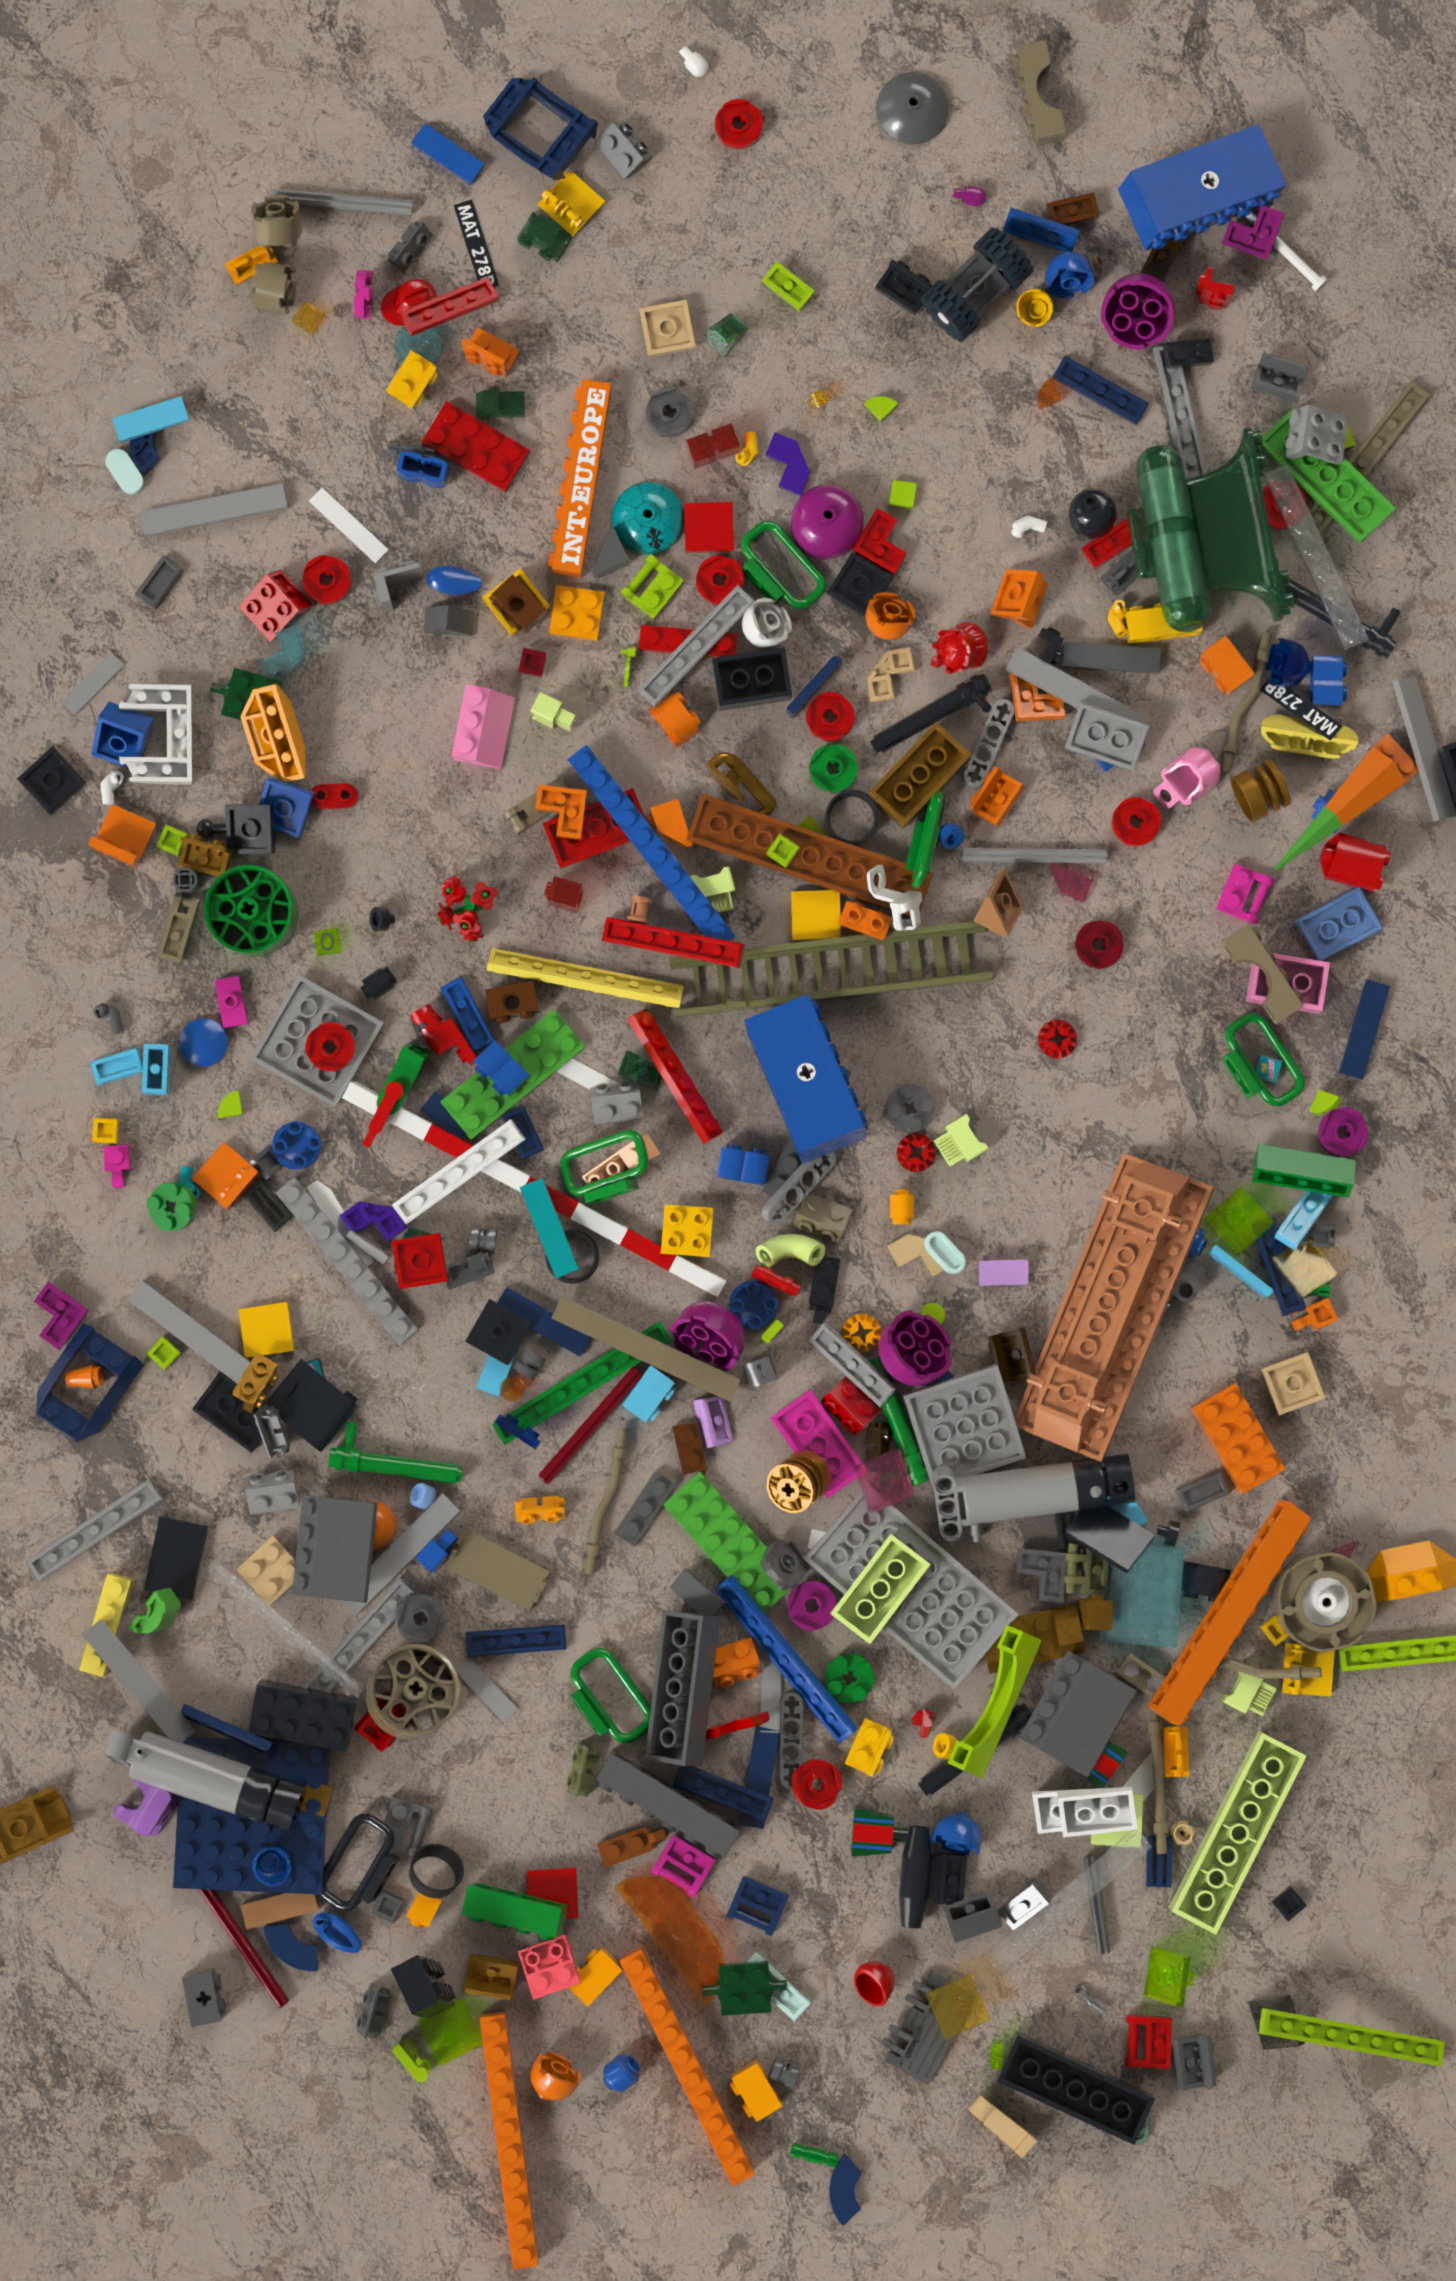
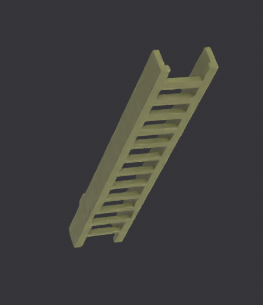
M972 921L921 927L914 930L888 931L884 940L863 934L744 949L741 962L745 1001L736 1002V1000L727 1001L722 965L685 957L669 958L671 970L693 967L697 1001L696 1006L675 1008L676 1018L775 1007L807 994L811 1001L816 1000L817 1002L992 981L993 972L991 970L971 973L967 942L968 934L986 932V927ZM957 936L961 974L947 975L943 937ZM932 939L937 977L923 978L918 940ZM908 942L913 980H898L894 943ZM884 945L889 983L874 984L870 946ZM861 947L866 985L848 987L844 949ZM837 950L842 988L824 990L819 952ZM813 953L818 991L800 993L795 955ZM789 956L793 994L775 996L771 958ZM765 959L769 997L751 999L747 961ZM716 965L721 1003L703 1005L698 967Z

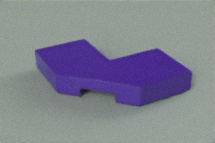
M775 432L765 456L787 465L778 487L801 496L810 476L807 463L797 441Z
M359 1201L339 1215L348 1229L357 1234L374 1222L388 1242L408 1229L394 1207Z

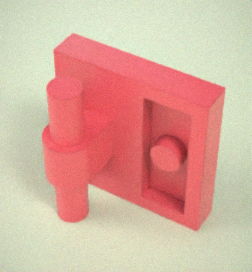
M566 1935L518 1951L533 2000L582 1983L572 1955L574 1951L571 1942H568Z

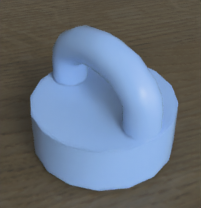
M418 1483L410 1493V1503L420 1509H427L435 1500L436 1490L424 1483Z

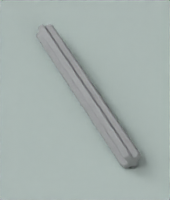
M271 189L269 196H289V201L295 202L297 200L299 206L411 215L413 213V202L411 200Z
M964 848L962 850V860L964 862L1105 864L1108 860L1107 850Z

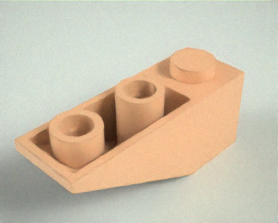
M647 1133L642 1138L647 1150L649 1163L661 1153ZM632 1141L584 1174L582 1178L585 1183L590 1184L635 1168L639 1160L634 1142Z

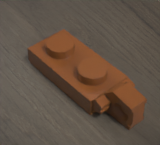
M643 1826L598 1842L597 1847L606 1868L652 1851V1849L657 1848L656 1842L667 1838L664 1827L651 1831L650 1826L645 1828Z

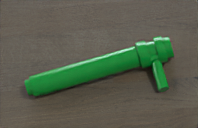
M880 1356L868 1360L895 1385L892 1376L884 1368ZM896 1390L882 1407L901 1455L899 1460L902 1467L880 1474L879 1477L881 1483L884 1484L906 1476L907 1481H910L911 1485L915 1486L930 1479L900 1396Z
M348 1422L344 1446L331 1447L328 1467H334V1470L338 1471L349 1469V1472L353 1473L364 1471L452 1484L462 1480L463 1467H459V1464L364 1452L360 1448H354L357 1423Z

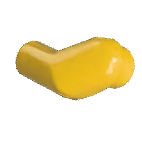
M755 431L744 433L746 447L735 456L736 462L741 466L751 464L759 454Z
M1120 599L1113 603L1107 617L1110 626L1118 638L1127 634V629L1123 624L1127 607L1126 603Z

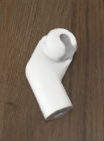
M1024 516L1012 524L1013 529L1011 533L1017 538L1023 537L1024 532L1029 529L1044 533L1047 521L1032 516Z
M112 771L102 780L100 786L103 805L115 804L114 791L124 781L122 772Z

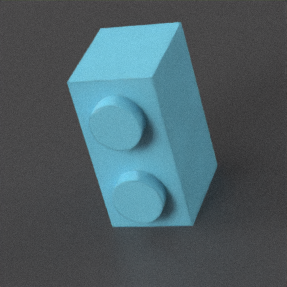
M144 1044L142 1094L170 1096L172 1047L170 1045Z
M650 1365L622 1406L645 1423L648 1419L654 1421L662 1410L658 1405L663 1399L668 1401L676 1389L672 1387L675 1382Z

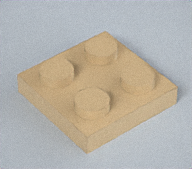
M687 300L639 308L648 358L696 349Z
M1308 1352L1261 1369L1278 1415L1325 1399Z
M272 1536L236 1570L270 1606L293 1585L296 1559L275 1536Z

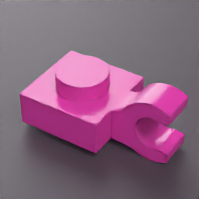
M129 1145L104 1146V1167L106 1172H112V1187L124 1188L123 1171L131 1170Z

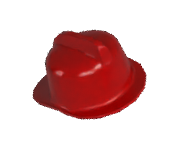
M413 279L406 281L384 296L381 303L382 315L387 322L396 326H403L405 324L401 318V311L436 298V291L425 280Z

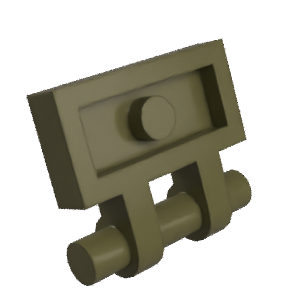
M1069 1543L1068 1553L1065 1554V1561H1068L1067 1575H1064L1066 1593L1075 1594L1076 1584H1081L1080 1593L1107 1595L1109 1562L1083 1547V1554L1078 1553V1544ZM1077 1562H1082L1081 1576H1077Z

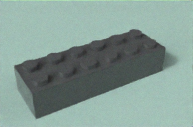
M663 1610L645 1759L681 1766H702L720 1617L681 1610Z
M613 1749L597 1774L596 1780L599 1781V1787L609 1793L614 1790L621 1794L620 1799L630 1806L634 1803L642 1807L641 1812L652 1819L655 1816L663 1820V1826L673 1832L676 1829L682 1831L686 1840L695 1845L700 1842L705 1845V1851L716 1858L719 1855L725 1858L740 1833L739 1825Z

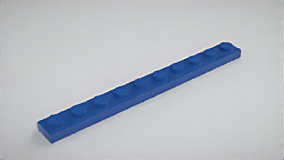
M586 744L567 760L703 935L727 941L735 939L737 936Z

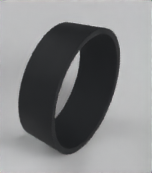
M845 790L835 795L829 802L826 809V823L836 838L848 843H857L866 840L874 833L879 823V810L875 801L867 793L860 790ZM847 797H857L864 800L873 811L874 822L870 832L858 840L843 839L831 827L830 814L834 805Z
M564 1231L565 1235L576 1234L584 1237L593 1248L594 1260L589 1271L578 1278L560 1277L558 1280L568 1284L583 1282L590 1278L597 1269L599 1263L598 1247L595 1241L582 1231ZM545 1255L547 1267L550 1273L555 1277L549 1260L547 1258V1255Z
M427 1844L420 1847L413 1854L409 1878L413 1887L420 1894L429 1898H443L450 1895L461 1883L464 1876V1865L458 1854L451 1848L441 1844ZM425 1857H435L445 1861L454 1872V1886L443 1890L426 1886L416 1876L414 1864Z

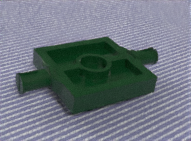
M234 668L231 680L227 686L213 682L211 686L220 688V690L211 687L210 692L224 695L221 715L242 721L240 716L250 698L252 690L276 683L281 688L282 681Z
M768 1961L718 1964L719 1978L717 1985L702 1986V1995L718 1996L722 2016L770 2013L773 1991L787 1990V1980L772 1981L769 1975Z

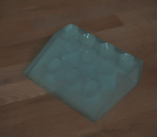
M1149 1545L1128 1574L1109 1563L1107 1595H1104V1600L1113 1601L1112 1631L1100 1630V1641L1177 1648L1184 1548Z

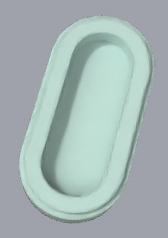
M121 449L110 451L106 456L105 463L121 489L129 495L139 493L143 489L144 479L128 454Z
M935 1231L925 1238L924 1247L945 1272L958 1274L965 1268V1256L944 1233Z

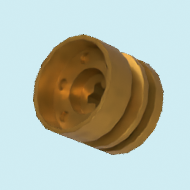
M1270 759L1262 762V767L1259 764L1253 766L1255 778L1247 770L1230 778L1236 800L1251 823L1268 816L1267 804L1274 812L1280 810V805L1283 808L1291 805L1286 781Z
M808 1450L796 1451L771 1470L767 1477L766 1487L769 1497L777 1507L789 1513H798L826 1494L831 1485V1473L825 1460L815 1452Z

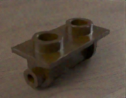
M869 1422V1427H866V1445H875V1449H866V1467H869V1472H888L892 1465V1454L890 1453L892 1431L888 1422Z

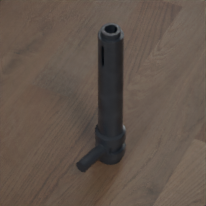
M1282 577L1275 589L1279 591L1278 594L1357 640L1365 649L1369 650L1370 648L1374 650L1375 654L1379 657L1384 656L1388 658L1397 644V641L1392 639L1393 636L1388 634L1401 613L1395 608L1391 609L1382 626L1378 628L1375 625L1370 626L1289 577L1288 579Z
M983 673L979 676L976 674L970 678L969 682L958 684L955 690L874 735L870 743L876 753H884L964 706L969 707L977 703L983 712L987 713L992 707L985 697L992 691V687Z
M1025 1703L1020 1706L1017 1704L1013 1707L997 1747L1010 1737L1015 1738L1020 1734L1019 1731L1026 1726L1032 1713ZM947 1759L923 1776L918 1785L926 1796L928 1794L933 1795L963 1773L964 1770L948 1764L949 1759Z

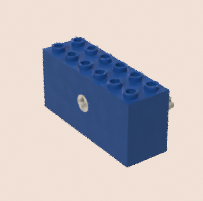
M1260 124L1134 169L1127 175L1119 186L1118 191L1144 250L1150 248L1158 250L1174 239L1175 242L1186 239L1190 233L1196 232L1201 234L1209 230L1210 226L1214 224L1222 226L1230 222L1233 217L1244 218L1253 212L1252 210L1261 209L1262 205L1271 207L1274 204L1273 201L1281 196V192L1287 184Z
M808 994L744 1020L748 1037L802 1164L866 1139L865 1131L868 1130L863 1110H857L859 1105L853 1087L850 1089L847 1087L850 1085L844 1066H838L840 1064L838 1051L834 1043L829 1044L831 1040L826 1023H820L822 1019L816 1000L811 1001Z

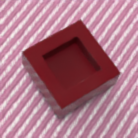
M523 648L518 673L542 678L547 653Z

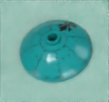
M654 482L637 483L622 492L616 500L612 511V526L620 542L629 550L644 555L658 554L669 549L679 539L684 527L683 506L677 495L666 486ZM646 511H650L653 515L650 518H645L643 514Z

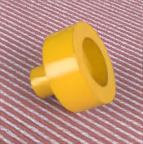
M946 1733L938 1734L933 1743L935 1756L949 1759L956 1744L955 1737Z

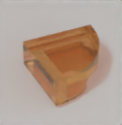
M1053 377L1046 380L1039 390L1037 396L1039 410L1062 400Z

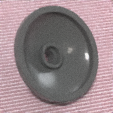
M908 72L895 76L884 85L878 96L876 112L878 121L888 136L900 143L915 145L925 143L940 133L947 121L949 104L944 89L936 80L922 73ZM916 100L918 104L912 106L909 104V101Z

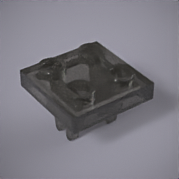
M1291 1995L1255 1998L1248 2002L1263 2050L1299 2047L1305 2044L1302 2041L1259 2034L1262 2008L1296 2014L1294 2008L1295 2000L1291 1999Z

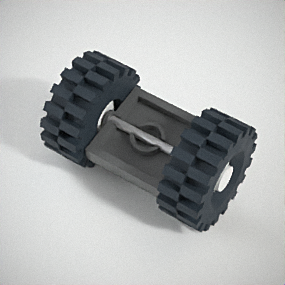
M991 227L974 244L973 249L975 252L946 281L938 280L920 299L923 307L927 309L926 312L932 316L933 321L937 322L941 329H944L949 336L951 335L953 339L959 342H963L981 324L979 317L1009 287L1013 290L1016 289L1034 271L1033 265L1026 258L1024 251H1021L1017 243L1015 244L1009 236L1007 237L1003 231H999L997 228Z

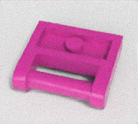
M1234 863L1215 910L1252 925H1257L1259 921L1258 914L1269 887L1273 886L1275 879ZM1255 881L1260 883L1249 913H1246L1242 909Z
M673 1834L650 1873L655 1876H662L685 1890L687 1895L693 1898L716 1859ZM666 1860L696 1877L694 1882H689L663 1866Z

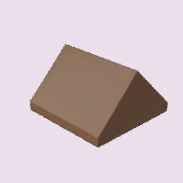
M1005 868L1000 869L974 922L1003 937H1008L1023 909V905Z

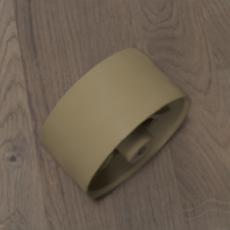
M408 1644L389 1652L375 1666L366 1686V1704L372 1719L384 1732L401 1739H419L437 1731L452 1716L460 1697V1681L451 1661L442 1652L422 1644ZM414 1654L424 1656V1658L417 1663ZM428 1659L439 1666L434 1677L421 1668ZM397 1664H406L409 1668V1673L407 1675L400 1674L397 1671ZM382 1665H384L388 1675H377ZM442 1671L444 1672L448 1681L439 1679ZM375 1682H390L389 1696L375 1693ZM439 1689L443 1693V1700H434L431 1696L432 1690ZM376 1700L386 1703L382 1710L379 1709ZM393 1706H400L403 1709L404 1716L402 1718H397L392 1714ZM429 1711L433 1727L423 1730L415 1715ZM436 1711L446 1712L440 1723ZM410 1721L415 1730L404 1729V1727Z

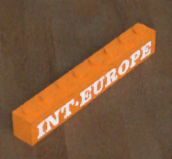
M582 379L581 386H576L575 401H578L577 410L572 411L571 424L575 425L574 433H569L567 448H571L570 457H565L563 471L567 472L566 481H561L560 495L563 496L562 505L558 504L556 519H560L559 527L554 528L552 543H556L555 552H550L548 566L552 567V572L555 575L582 578L611 396V383Z

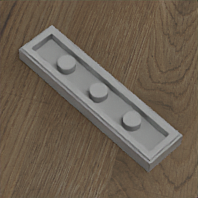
M824 1322L809 1339V1342L879 1407H882L898 1389L827 1322Z

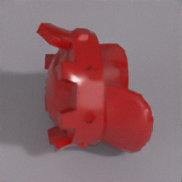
M970 622L960 623L950 630L939 631V639L932 642V648L937 649V656L931 658L930 665L935 668L943 665L946 668L945 673L952 674L953 672L961 673L965 669L968 670V668H979L985 662L988 654V643L985 633L978 625Z

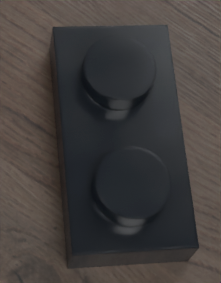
M1210 339L1167 342L1162 345L1167 369L1205 366L1214 363Z

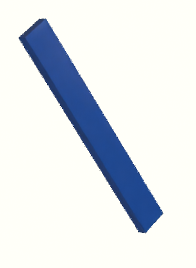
M733 1574L714 1588L717 1594L726 1602V1606L838 1743L852 1735L858 1727Z

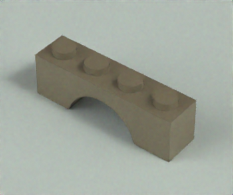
M1046 40L1019 45L1016 49V55H1013V64L1015 70L1019 69L1021 78H1018L1020 93L1024 92L1026 101H1023L1025 116H1029L1031 124L1028 125L1030 139H1035L1036 146L1064 141L1066 129L1061 109L1052 108L1045 104L1037 92V82L1049 71L1051 64Z
M1247 924L1223 940L1221 945L1234 963H1252L1265 973L1268 980V994L1262 1006L1276 1025L1302 1008L1301 1002L1303 998L1296 988L1292 990L1288 984L1289 977L1282 968L1278 969L1274 963L1276 958L1268 947L1264 948L1260 940L1262 937L1255 927L1251 928Z

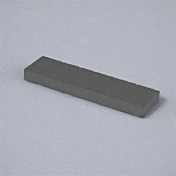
M1064 642L1062 668L1159 674L1161 648Z

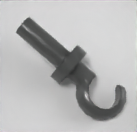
M1077 1985L1073 1990V1994L1076 1996V1990L1083 1988L1086 1992L1083 1997L1087 2002L1086 2006L1089 2007L1091 2005L1104 2015L1107 2010L1095 2001L1096 1997L1094 1995L1092 1997L1089 1996L1086 1986Z

